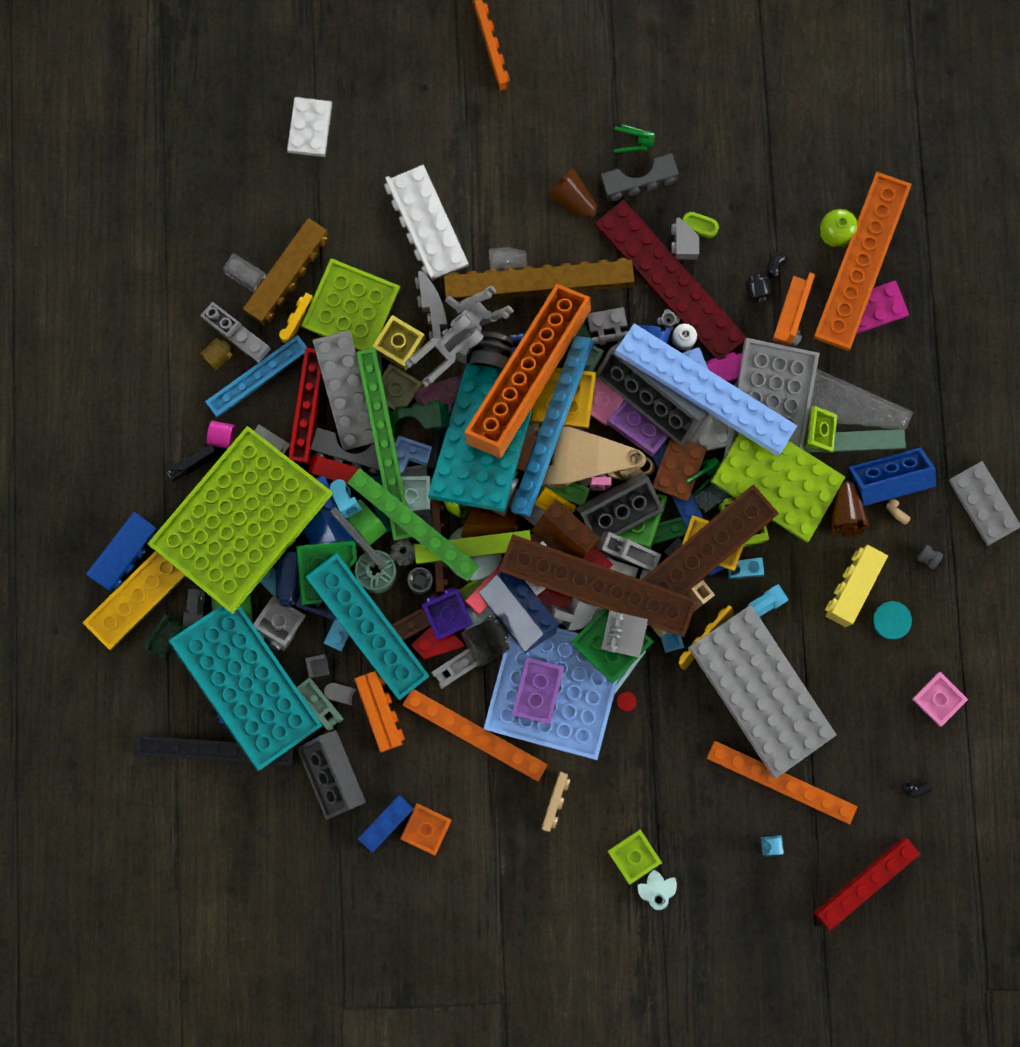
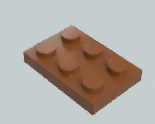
M670 437L652 485L654 490L687 502L695 480L689 483L685 481L699 472L707 448L690 441L684 446H680Z

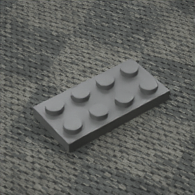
M983 461L948 480L987 546L1020 528L1018 519Z

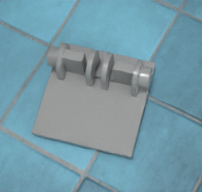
M609 611L601 649L640 658L648 619Z

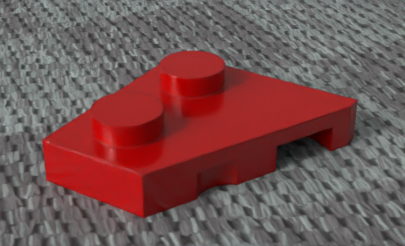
M429 627L411 646L424 659H428L463 648L465 645L455 634L437 640L432 627Z

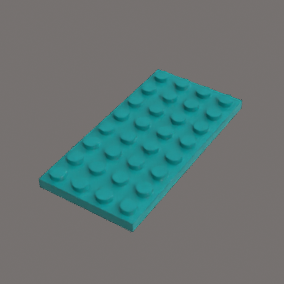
M466 363L451 414L450 426L447 428L428 492L429 499L505 513L533 407L501 459L468 445L464 434L503 369L476 364L470 366L469 363Z
M221 605L168 641L257 771H260L322 726L241 606L232 614Z

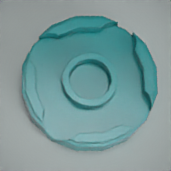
M890 601L883 603L873 614L874 629L885 639L895 640L902 638L911 628V613L905 605L899 602Z

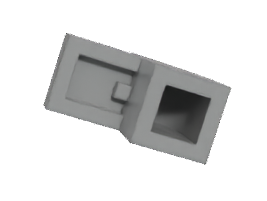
M572 597L568 609L550 604L548 610L556 621L562 623L568 630H579L591 621L597 606Z

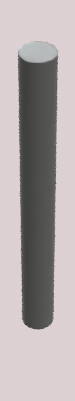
M336 507L333 508L330 513L381 570L385 568L387 564L339 510Z

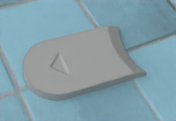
M330 683L325 687L324 694L330 700L352 705V696L356 689Z

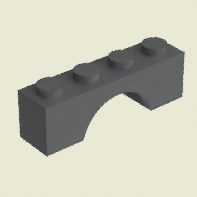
M671 153L654 158L651 171L643 177L631 178L624 175L619 169L602 173L600 175V183L606 200L611 199L615 201L627 194L630 196L636 195L644 189L649 191L656 189L658 185H671L678 179L679 172Z
M317 428L310 448L314 455L332 458L333 461L345 462L353 467L368 469L371 474L380 475L374 444L362 453H348L338 445L336 433Z

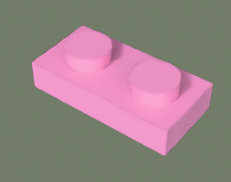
M606 474L591 478L590 491H608L610 489L611 477H607Z

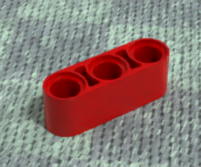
M313 455L307 473L316 478L325 476L329 482L341 479L349 488L354 489L348 484V481L359 468Z

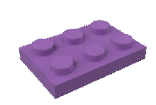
M626 400L607 420V424L651 457L669 438L665 432Z
M526 657L512 715L550 725L564 667Z

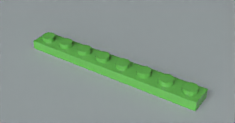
M359 468L348 481L351 487L466 581H469L480 566L362 469Z

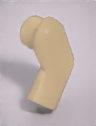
M890 499L886 503V509L895 519L906 525L910 521V517L897 508L899 502L896 499Z

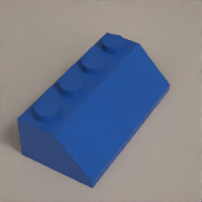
M921 447L849 467L852 482L857 486L863 506L936 487L935 467Z
M325 476L316 478V480L330 490ZM333 495L303 529L309 545L354 540L330 513L333 508L336 507L338 509Z
M134 512L86 575L113 592L114 589L116 590L123 583L122 579L126 574L129 575L135 568L134 563L144 557L147 552V543L158 532V529Z

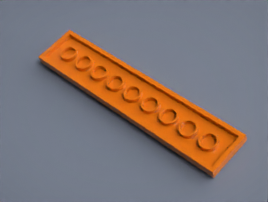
M876 172L857 222V230L851 237L814 339L850 351L910 191L911 183Z

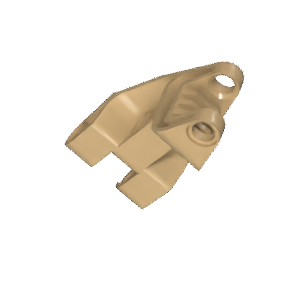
M563 427L552 455V465L548 466L541 486L547 488H566L573 482L607 473L609 477L619 481H627L640 473H644L646 476L651 475L654 472L655 464L638 449L575 428ZM541 428L537 429V435L539 434ZM645 462H649L650 469L645 472L642 471L641 467L644 466Z

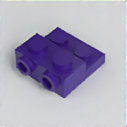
M454 587L443 591L444 595L438 598L436 595L427 598V603L422 604L437 640H441L474 625L460 590L454 589Z

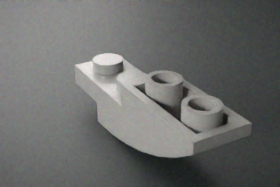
M418 271L419 277L415 278L416 289H420L421 296H417L418 307H422L423 313L430 312L427 313L428 325L432 324L433 330L429 332L430 340L432 338H441L440 329L447 328L442 301L429 278L422 271Z
M214 302L200 315L227 340L258 363L271 350L266 343L243 327L240 322Z

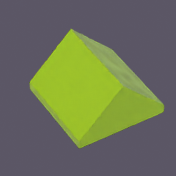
M812 406L809 411L803 448L833 452L837 415L817 406Z

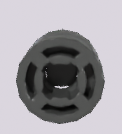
M926 544L916 560L927 564L928 568L934 570L941 561L943 554L939 551L935 552L931 546Z

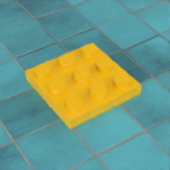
M556 368L534 403L532 423H543L563 368ZM583 371L563 426L589 429L596 372Z

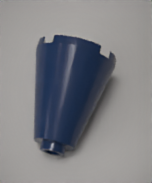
M284 552V555L275 563L276 600L280 602V606L291 607V605L296 604L300 595L297 553Z

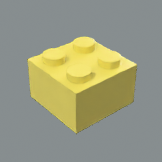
M392 315L372 348H376L377 353H381V357L406 371L408 366L405 364V361L419 351L425 341V334Z

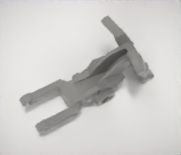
M492 285L484 291L462 300L460 303L451 296L445 299L446 303L453 307L457 313L461 314L451 321V328L449 330L448 328L442 332L443 336L441 338H432L405 361V364L410 368L413 363L416 364L434 346L446 360L423 379L422 383L425 387L430 383L432 384L438 376L455 362V354L460 352L465 345L472 348L482 340L481 326L497 321L500 318L506 319L513 312V309L508 305L491 313L481 304V301L489 299L496 292Z

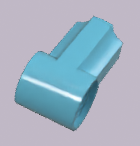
M777 584L766 591L763 596L750 602L748 606L752 605L760 617L771 609H776L789 599L780 585Z

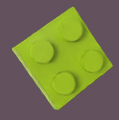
M638 830L608 850V853L629 885L662 864L641 830Z

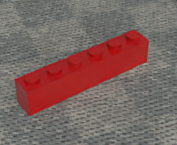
M305 348L288 457L297 465L304 466L310 465L312 453L310 448L314 439L323 380L316 351L311 348Z
M901 838L814 912L815 916L826 929L832 930L919 856L920 853L908 838Z

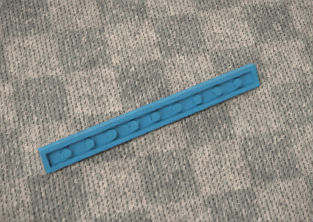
M575 336L510 510L514 514L530 517L592 349L594 341L591 338Z

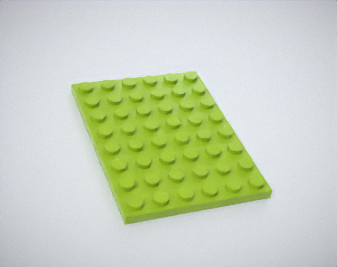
M247 426L147 544L233 614L333 495V492Z

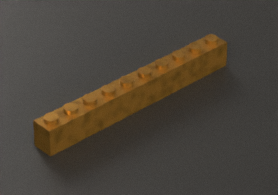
M620 258L614 262L600 260L597 263L590 264V262L584 261L580 262L579 265L563 263L556 267L543 265L541 268L526 266L521 270L506 268L504 271L497 272L494 269L486 270L485 273H478L477 271H469L462 275H459V273H449L448 276H444L446 298L451 296L457 302H461L476 293L484 291L491 285L495 288L496 292L489 299L550 294L556 284L576 292L633 287L634 274L632 260Z

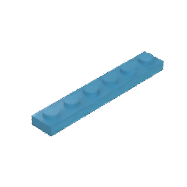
M298 335L205 402L218 418L303 357L307 346Z

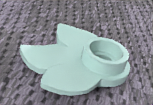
M652 870L647 878V884H638V893L642 899L649 901L652 908L662 910L668 905L669 898L676 892V879L673 877L664 881V878L656 870ZM657 896L662 898V902L659 904L655 902Z

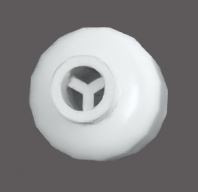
M689 324L678 325L673 331L672 343L679 350H689L697 340V332Z

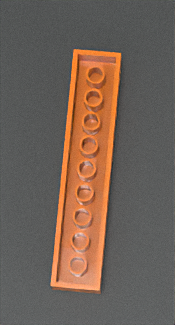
M559 284L555 285L466 428L464 434L468 445L500 459L502 458L590 313V297Z

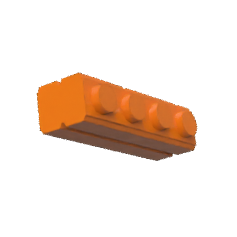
M377 671L355 678L380 753L402 746V741L405 740L402 729H397L395 722H398V717L395 710L391 711L389 704L392 703L389 692H384L383 685H386L384 680L378 675Z

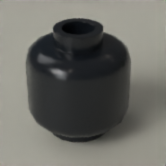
M762 273L748 277L749 281L745 283L749 299H756L757 303L767 300V296L772 293L769 278L763 276Z

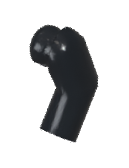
M784 252L769 260L767 273L770 274L771 278H777L780 275L778 271L779 265L788 260Z
M905 781L902 786V791L913 798H918L932 791L928 782L916 786L910 781Z

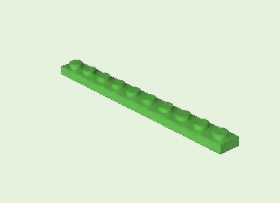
M376 348L358 351L356 353L383 487L407 506ZM389 518L394 541L413 537Z

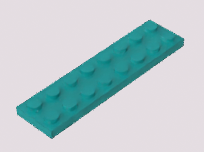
M337 553L305 576L398 700L402 699L429 677L428 673Z

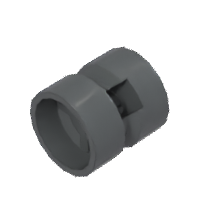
M422 567L411 570L407 579L411 591L418 595L430 592L433 587V578L430 571Z

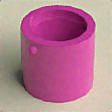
M211 421L207 433V445L211 444L212 446L228 449L234 441L235 425Z

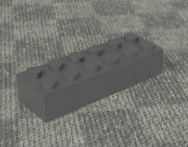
M622 341L611 347L599 367L596 377L680 446H684L695 436L709 413L614 354Z

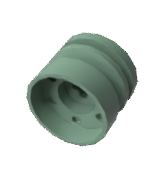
M374 550L387 564L386 567L382 570L378 567L380 573H376L374 576L371 569H375L377 565L367 553H364L356 563L355 575L366 591L380 594L387 592L393 587L397 578V570L394 561L388 554L383 551Z

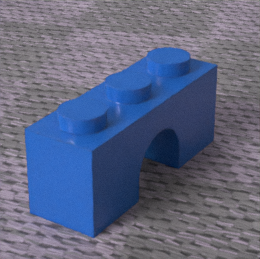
M399 795L358 840L373 853L414 808Z

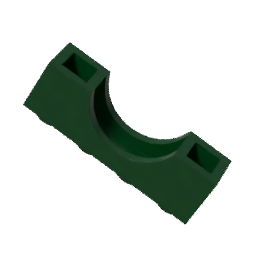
M440 400L429 401V405H423V403L412 404V408L399 406L395 407V411L388 409L393 436H400L402 427L412 418L418 419L424 429L436 430L450 426L448 404L440 403Z

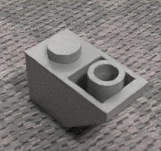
M676 218L675 223L671 225V235H675V242L671 244V253H675V258L679 260H697L699 256V236L681 218Z

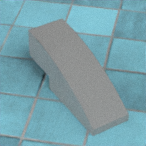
M603 532L597 545V550L648 571H652L657 567L661 554L610 532Z

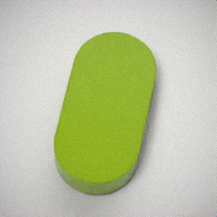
M694 212L685 214L682 219L697 235L705 238L714 237L719 229L716 220Z

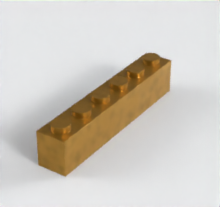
M309 218L306 220L243 308L245 314L263 326L266 322L269 323L273 319L276 308H280L283 305L286 294L293 291L296 286V280L307 271L306 266L309 262H313L316 259L319 248L326 245L329 239L326 229Z

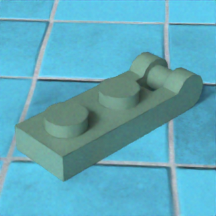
M308 678L297 687L311 710L329 732L336 723H341L344 720L311 678ZM331 712L333 717L327 720L324 716Z

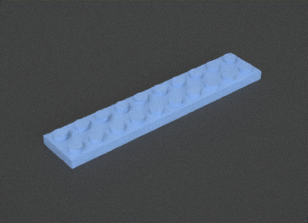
M635 323L614 353L777 457L781 454L797 427L791 421Z

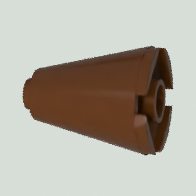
M573 168L547 192L551 199L583 219L587 217L591 219L598 212L596 210V202Z
M843 481L835 496L830 526L831 532L837 535V532H842V536H855L863 534L864 529L869 530V522L857 486L851 481Z

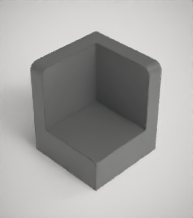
M325 654L305 658L309 678L330 675L328 660Z

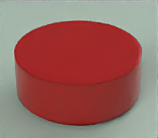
M630 692L621 693L617 698L618 708L625 712L631 711L636 706V697Z

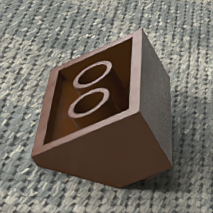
M557 500L544 512L531 530L550 548L581 559H585L600 542V538Z

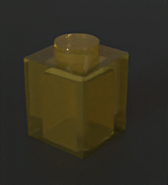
M218 338L212 341L200 353L215 370L232 356L229 351L231 347L224 340L220 341Z

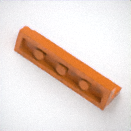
M809 273L806 280L793 276L772 341L785 346H791L796 336L815 274Z

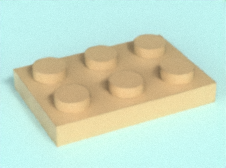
M562 772L558 774L541 827L543 830L550 832L551 828L555 829L558 817H555L557 809L561 810L564 798H561L563 790L567 791L570 779H567L568 774Z

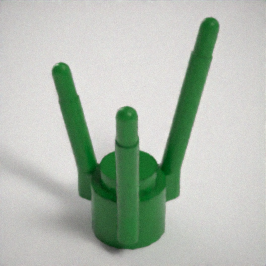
M624 124L621 127H614V130L638 136L637 144H641V146L615 149L614 153L637 150L647 151V147L653 146L654 132L640 130Z
M715 457L710 460L708 458L703 460L701 464L702 471L685 481L689 483L703 474L710 476L692 494L693 497L711 482L718 470L720 462Z

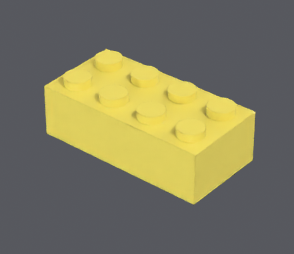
M869 545L856 550L851 558L853 563L843 573L844 581L841 584L839 583L834 591V594H836L835 598L832 601L830 600L825 608V611H827L825 617L844 627L852 625L888 555Z

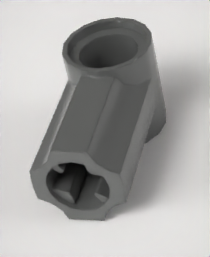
M188 589L187 608L183 616L184 627H190L205 617L204 604L206 592L204 590Z

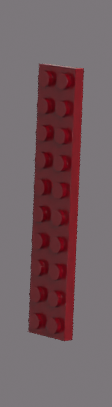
M624 199L595 222V226L618 252L627 260H632L634 270L666 306L680 318V321L683 324H689L694 327L697 332V340L713 358L718 360L724 359L725 355L730 354L744 342L747 337Z

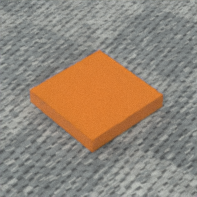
M416 803L400 840L436 856L452 819Z

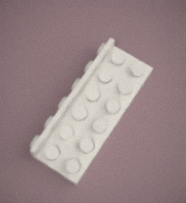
M424 165L391 179L389 176L385 177V190L394 199L391 201L395 211L399 210L401 217H399L400 223L403 228H407L409 233L406 235L409 243H414L416 248L414 250L415 256L418 261H422L424 265L421 267L422 271L429 277L430 281H435L449 273L469 266Z

